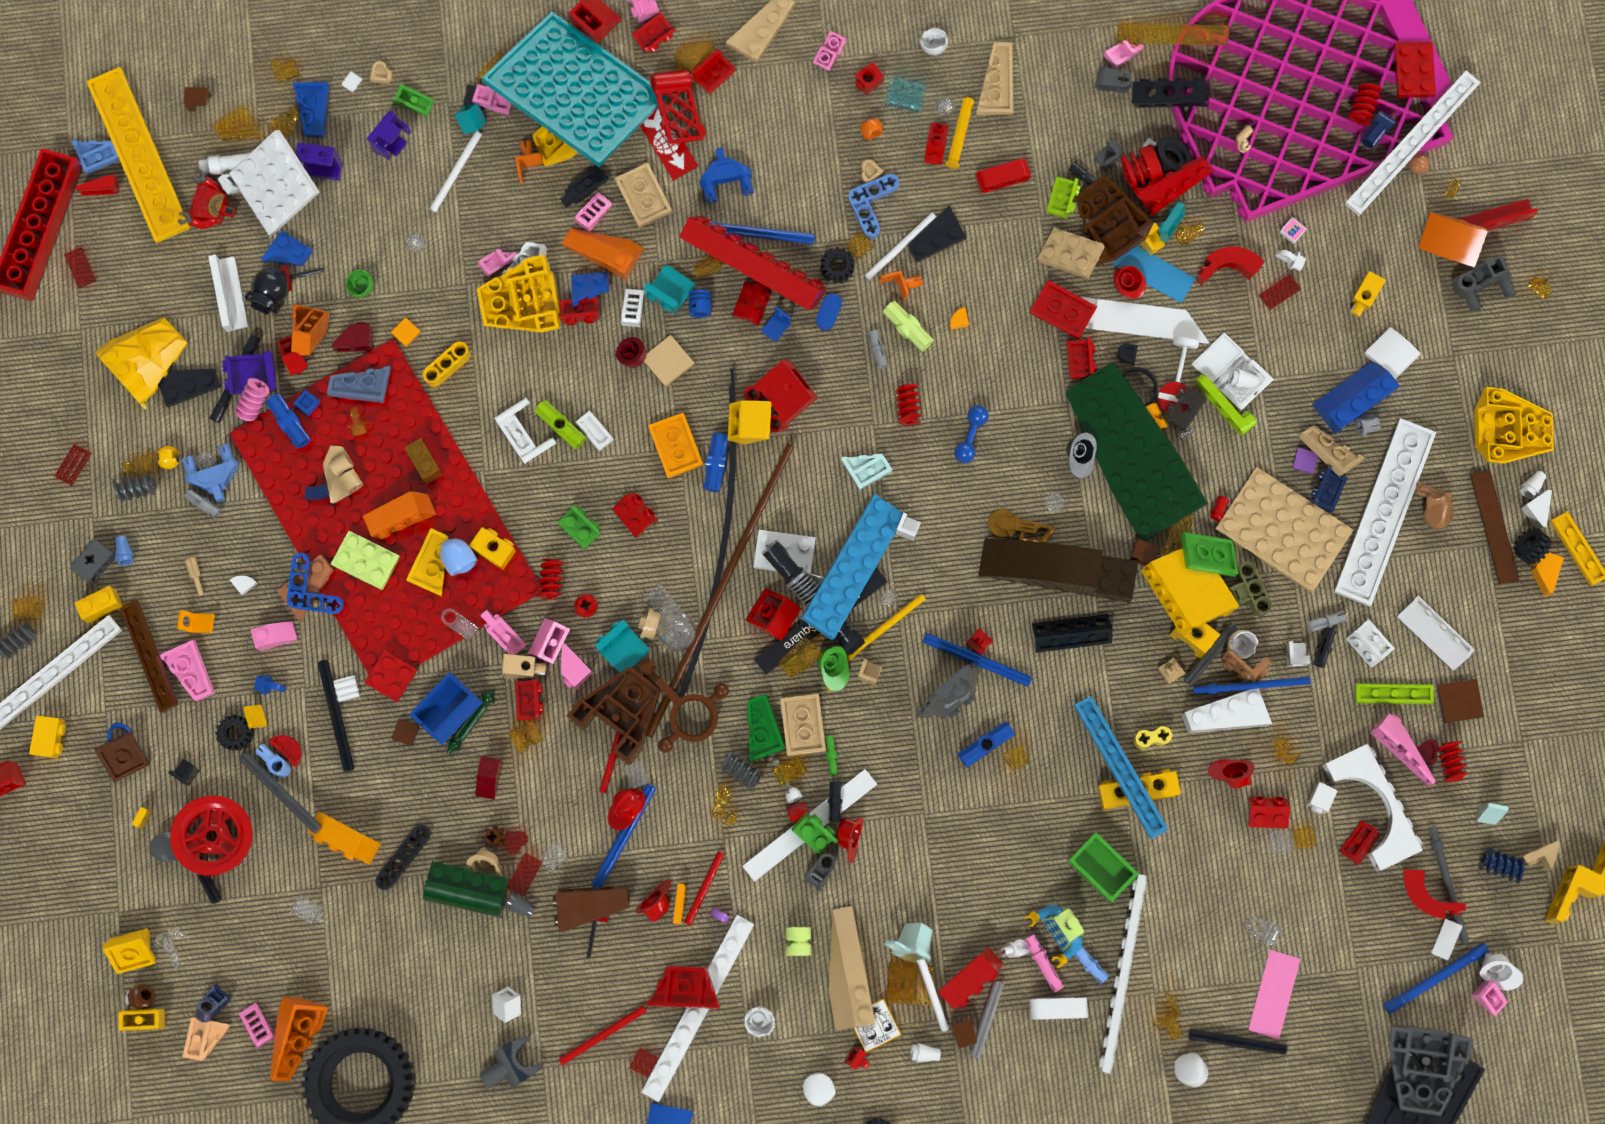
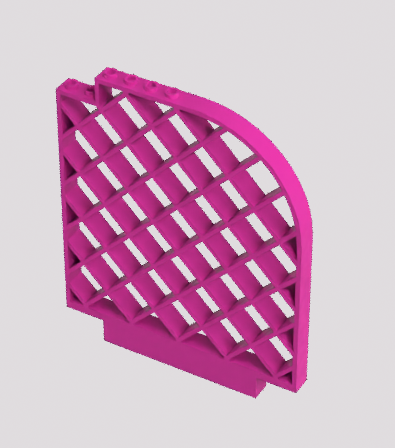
M1215 0L1198 12L1182 31L1175 45L1167 73L1168 81H1173L1174 64L1176 63L1207 75L1205 78L1207 82L1212 77L1237 88L1230 105L1209 97V107L1205 108L1225 115L1218 133L1191 123L1197 107H1193L1187 122L1184 121L1179 107H1170V110L1180 131V140L1187 146L1190 155L1193 157L1192 160L1201 156L1191 135L1213 143L1207 157L1208 163H1210L1217 145L1243 155L1236 174L1209 164L1213 172L1202 179L1204 192L1208 193L1211 198L1230 190V197L1238 206V214L1246 223L1372 174L1389 156L1392 149H1395L1402 141L1397 139L1403 122L1406 121L1417 125L1424 116L1409 111L1413 98H1407L1404 108L1381 99L1376 100L1378 102V105L1374 107L1376 110H1382L1388 115L1398 118L1399 121L1392 137L1384 134L1378 142L1388 148L1383 160L1374 163L1355 155L1361 141L1360 139L1369 127L1355 124L1351 120L1336 115L1343 97L1352 101L1356 98L1355 95L1358 90L1348 87L1354 69L1379 78L1378 86L1381 88L1384 81L1396 85V72L1389 70L1395 57L1394 44L1396 42H1432L1412 0H1342L1336 16L1310 7L1312 0H1308L1306 5L1295 0H1263L1271 4L1265 21L1238 11L1242 0ZM1237 2L1235 9L1227 6ZM1346 2L1373 11L1366 28L1340 18ZM1274 6L1301 15L1295 32L1268 23ZM1377 12L1390 38L1370 30ZM1211 13L1230 20L1223 37L1198 28L1196 24ZM1305 17L1331 27L1325 44L1298 34ZM1233 21L1260 31L1253 49L1226 39ZM1335 29L1361 39L1355 56L1329 47ZM1263 33L1290 43L1283 61L1257 51ZM1187 35L1218 47L1211 65L1178 52ZM1365 41L1391 51L1385 68L1359 58ZM1293 45L1320 55L1313 72L1287 63ZM1434 45L1435 97L1419 98L1426 114L1452 87L1450 78ZM1221 49L1248 59L1241 77L1214 67ZM1324 57L1350 67L1343 84L1317 74ZM1252 61L1278 71L1271 89L1245 79ZM1282 73L1308 83L1301 101L1275 91ZM1312 85L1338 95L1332 112L1305 103ZM1174 88L1168 91V96L1174 93ZM1188 89L1185 95H1190L1192 93V90ZM1240 89L1267 99L1260 117L1233 107ZM1270 101L1297 111L1290 129L1263 119ZM1301 113L1327 123L1320 141L1294 131ZM1228 117L1255 127L1248 143L1250 145L1249 151L1240 152L1237 149L1235 140L1221 135ZM1446 121L1435 132L1438 139L1432 141V136L1416 154H1423L1449 144L1453 135ZM1331 125L1357 135L1350 153L1324 143ZM1259 129L1285 139L1278 158L1252 148ZM1289 141L1316 151L1309 169L1282 160ZM1320 153L1346 163L1341 177L1330 179L1313 172ZM1247 157L1273 167L1266 186L1240 176ZM1350 165L1359 168V170L1348 173ZM1277 170L1304 179L1299 193L1289 196L1270 188ZM1210 176L1226 181V183L1214 187ZM1308 181L1318 185L1305 190ZM1239 187L1262 196L1256 210L1250 212ZM1266 198L1276 201L1263 207Z

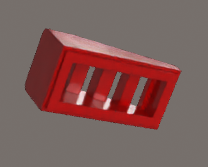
M112 174L77 185L76 190L81 196L119 194V181Z

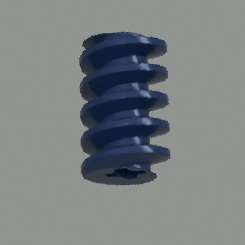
M1488 848L1481 857L1479 870L1486 866V873L1494 869L1493 875L1495 876L1500 871L1501 878L1503 879L1509 874L1508 880L1512 881L1516 877V883L1518 884L1524 874L1525 862L1521 858L1509 857L1507 853L1502 854L1498 850L1494 852V849Z

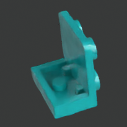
M665 265L653 283L647 282L643 290L648 300L660 304L662 309L676 315L689 297V292L694 290L695 283L670 266Z
M624 620L615 622L610 627L611 631L607 635H601L596 640L597 644L595 645L596 649L619 673L629 667L633 668L650 651L648 646L630 629Z

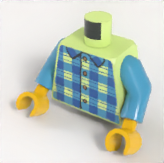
M1051 904L1038 910V913L1033 911L1025 917V919L1031 918L1033 920L1028 925L1030 927H1033L1042 919V922L1063 953L1052 958V962L1056 959L1059 960L1060 964L1057 968L1065 965L1067 958L1070 959L1081 950V937L1084 934V929L1069 908L1062 909L1055 904Z

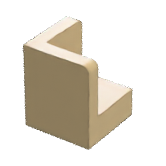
M864 659L858 680L876 686L882 667Z

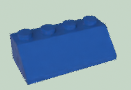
M1372 361L1317 400L1312 406L1334 434H1337L1394 393L1400 385L1388 370Z

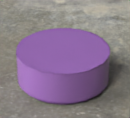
M712 908L710 912L711 916L723 923H727L730 918L715 908Z

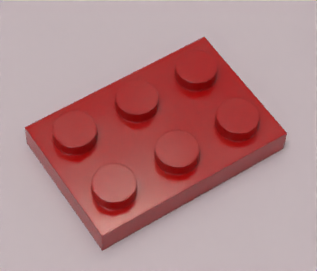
M1396 42L1394 44L1397 98L1435 97L1433 42Z
M1047 280L1029 314L1079 340L1098 306Z

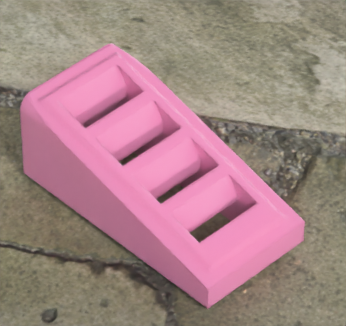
M597 193L574 217L575 222L590 232L613 203L600 193ZM600 200L606 205L603 207L597 201ZM594 205L600 209L599 212L593 208ZM589 210L595 214L594 217L588 213ZM584 216H587L591 220L588 222L586 219H584Z
M257 1003L239 1013L257 1048L275 1038L273 1029ZM255 1010L257 1014L247 1019L246 1015ZM259 1017L260 1021L254 1025L250 1024V1022ZM262 1024L263 1028L255 1032L254 1029ZM266 1031L267 1034L259 1039L258 1035Z

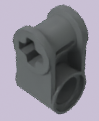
M1100 67L1097 73L1095 88L1102 91L1126 93L1131 87V74L1126 71Z
M831 854L821 855L803 881L805 883L809 882L820 892L835 868V858ZM830 857L833 864L830 868L822 866L821 861L823 858ZM812 876H814V877H816L817 879H819L820 882H818V881H816L815 879H813Z

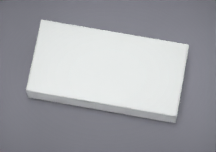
M590 410L575 422L599 452L614 440Z

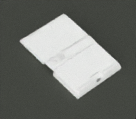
M1225 333L1192 363V366L1200 374H1205L1225 398L1239 411H1242L1274 380ZM1240 369L1259 377L1257 388L1233 387V385L1229 384L1231 371Z

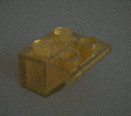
M889 962L887 1003L931 1006V1000L918 964ZM927 965L933 981L934 966Z

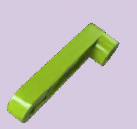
M1202 373L1195 379L1198 388L1239 435L1243 436L1257 424L1255 417L1248 411L1240 415L1205 374Z

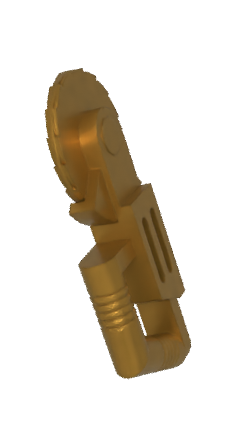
M1005 509L994 511L988 520L990 531L998 537L1009 536L1011 538L1017 532L1020 533L1019 540L1046 543L1055 531L1054 526L1019 519L1018 515L1014 516ZM1038 529L1046 530L1039 540L1024 538V534L1034 536Z

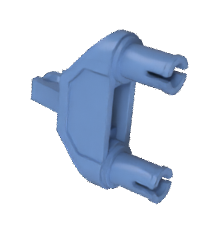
M229 443L223 444L224 447L222 445L218 446L223 461L219 465L197 471L193 456H187L188 460L185 457L181 459L186 472L184 477L186 483L206 490L209 494H214L217 502L225 500L223 490L226 489L239 466L238 461L233 458Z

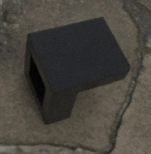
M183 758L174 771L170 770L168 774L182 784L189 786L200 772V769Z

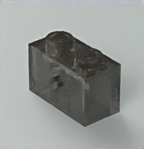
M1189 386L1179 390L1175 396L1178 400L1174 405L1170 404L1165 411L1167 415L1165 420L1182 432L1186 431L1207 400V398ZM1184 404H1186V405H1187L1186 409H1187L1188 411L1182 412V411H1181V409H1182L1181 406L1184 405Z

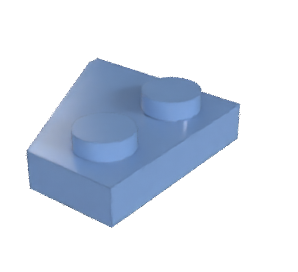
M72 141L86 174L120 160L112 141Z

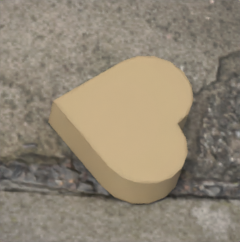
M383 61L375 62L372 67L370 81L381 84L391 83L393 75Z
M870 159L863 161L861 165V179L865 184L878 179L884 173Z

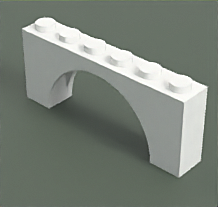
M1366 744L1322 765L1330 783L1339 780H1356L1370 786L1383 800L1388 814L1387 831L1382 842L1372 852L1367 854L1375 871L1378 872L1423 850L1420 838L1417 835L1415 836L1412 831V822L1403 813L1404 807L1400 800H1396L1393 794L1395 790L1392 784L1387 782L1384 776L1386 775L1384 768L1381 764L1378 765L1375 759L1377 756L1374 749Z

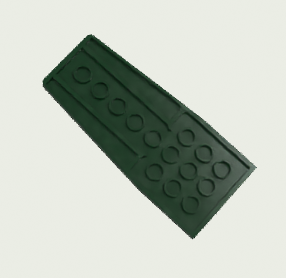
M1110 363L1066 391L1067 398L1084 433H1089L1096 439L1095 457L1113 495L1140 540L1148 541L1209 504L1182 457L1116 364Z

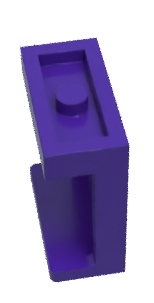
M297 142L295 155L300 162H304L303 167L310 177L340 181L343 162L334 147Z
M265 351L264 354L231 357L225 355L222 367L223 372H227L228 379H224L225 391L229 390V395H241L249 378L263 381L268 386L269 392L276 391L272 351Z

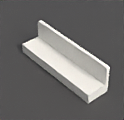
M216 255L208 256L222 327L226 332L248 327L235 258L219 259Z
M1419 596L1398 615V618L1452 670L1458 668L1475 650Z

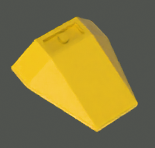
M1484 388L1474 410L1475 448L1486 462L1504 464L1554 450L1553 413L1505 389Z

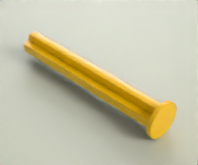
M970 97L964 98L948 161L945 162V165L949 168L958 169L960 167L959 159L974 99Z

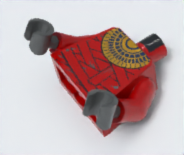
M194 170L199 173L200 177L196 178L192 175V180H200L201 183L197 185L189 212L182 211L179 213L180 216H184L185 220L179 219L177 220L178 223L183 225L187 222L188 225L203 230L214 227L216 224H222L224 216L234 218L236 207L228 205L229 199L226 196V192L217 182L207 176L204 177L202 170Z

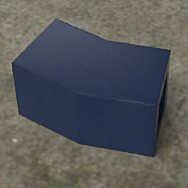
M326 484L305 488V499L307 501H321L330 498Z

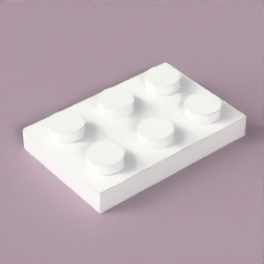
M759 530L753 568L776 571L762 555V551L775 540H778L797 566L802 567L807 573L811 574L816 537Z

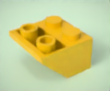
M738 401L730 403L727 440L744 445L768 440L770 437L771 402Z

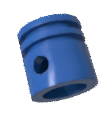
M693 290L689 292V316L694 318L711 316L710 291Z

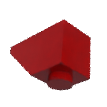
M291 334L277 341L276 344L280 356L292 376L302 373L308 368L304 355L291 351Z

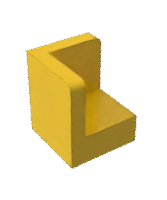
M1156 223L1153 224L1147 239L1141 242L1150 256L1165 246V243L1160 240V236L1157 234L1159 227Z

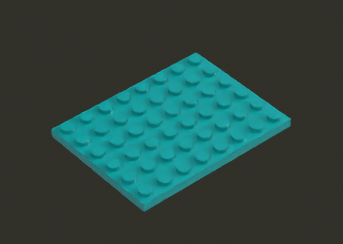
M554 12L547 15L482 77V83L598 167L658 108L655 92L651 89L650 81ZM661 95L664 102L667 99V95Z

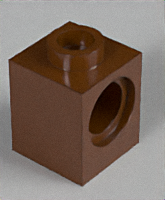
M1138 539L1129 560L1138 561V564L1147 566L1151 561L1160 558L1161 554L1158 553L1160 547Z

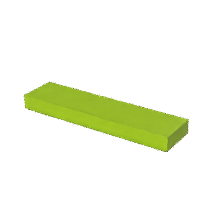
M1354 684L1355 703L1434 704L1433 684Z

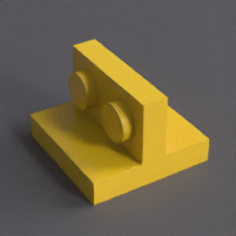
M147 928L110 938L109 942L103 943V951L116 974L155 964V956L150 949V932Z

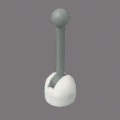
M777 758L773 759L772 763L777 767L787 787L785 796L788 803H793L802 798L798 788L790 786L780 766V760Z

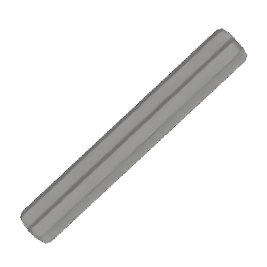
M993 982L976 1033L978 1042L972 1045L970 1055L975 1058H980L1004 987L1002 982Z

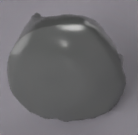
M170 832L157 834L150 843L151 854L162 862L177 860L171 848Z

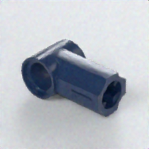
M1381 110L1372 121V125L1361 137L1360 140L1363 145L1373 149L1384 134H1387L1394 126L1396 120Z

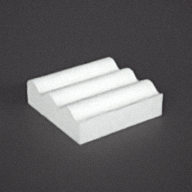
M355 675L333 681L338 702L360 697Z

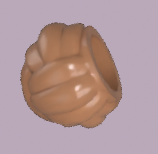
M1421 154L1414 155L1409 161L1410 169L1413 173L1417 174L1426 172L1429 168V159Z

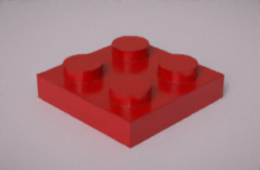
M384 649L364 683L398 703L418 669Z

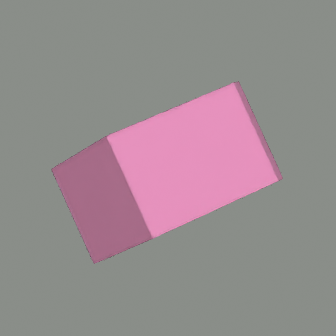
M1492 980L1483 981L1471 994L1493 1016H1496L1508 1003Z

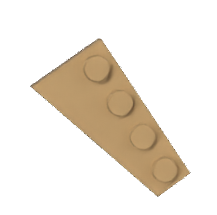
M994 42L976 115H1013L1012 42Z

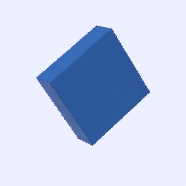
M304 390L293 404L307 416H310L321 401L307 390Z

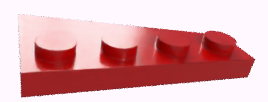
M1201 156L1181 166V169L1176 172L1166 173L1165 177L1158 181L1154 179L1148 182V186L1144 188L1138 187L1134 189V192L1150 215L1154 216L1211 174L1213 170L1207 160Z

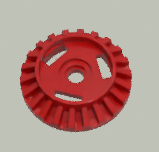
M204 796L189 802L178 812L170 830V844L176 859L184 868L197 875L219 876L232 871L233 868L239 866L243 859L247 857L252 846L253 830L247 813L235 801L222 796ZM200 817L204 820L192 835L189 834L188 831L194 822ZM229 819H232L238 832V836L233 838L225 823ZM209 831L217 832L216 840L208 841L206 839L207 833ZM200 854L220 855V859L217 861L200 860Z

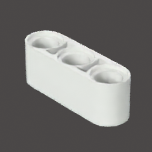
M1087 998L1030 999V1020L1088 1018Z

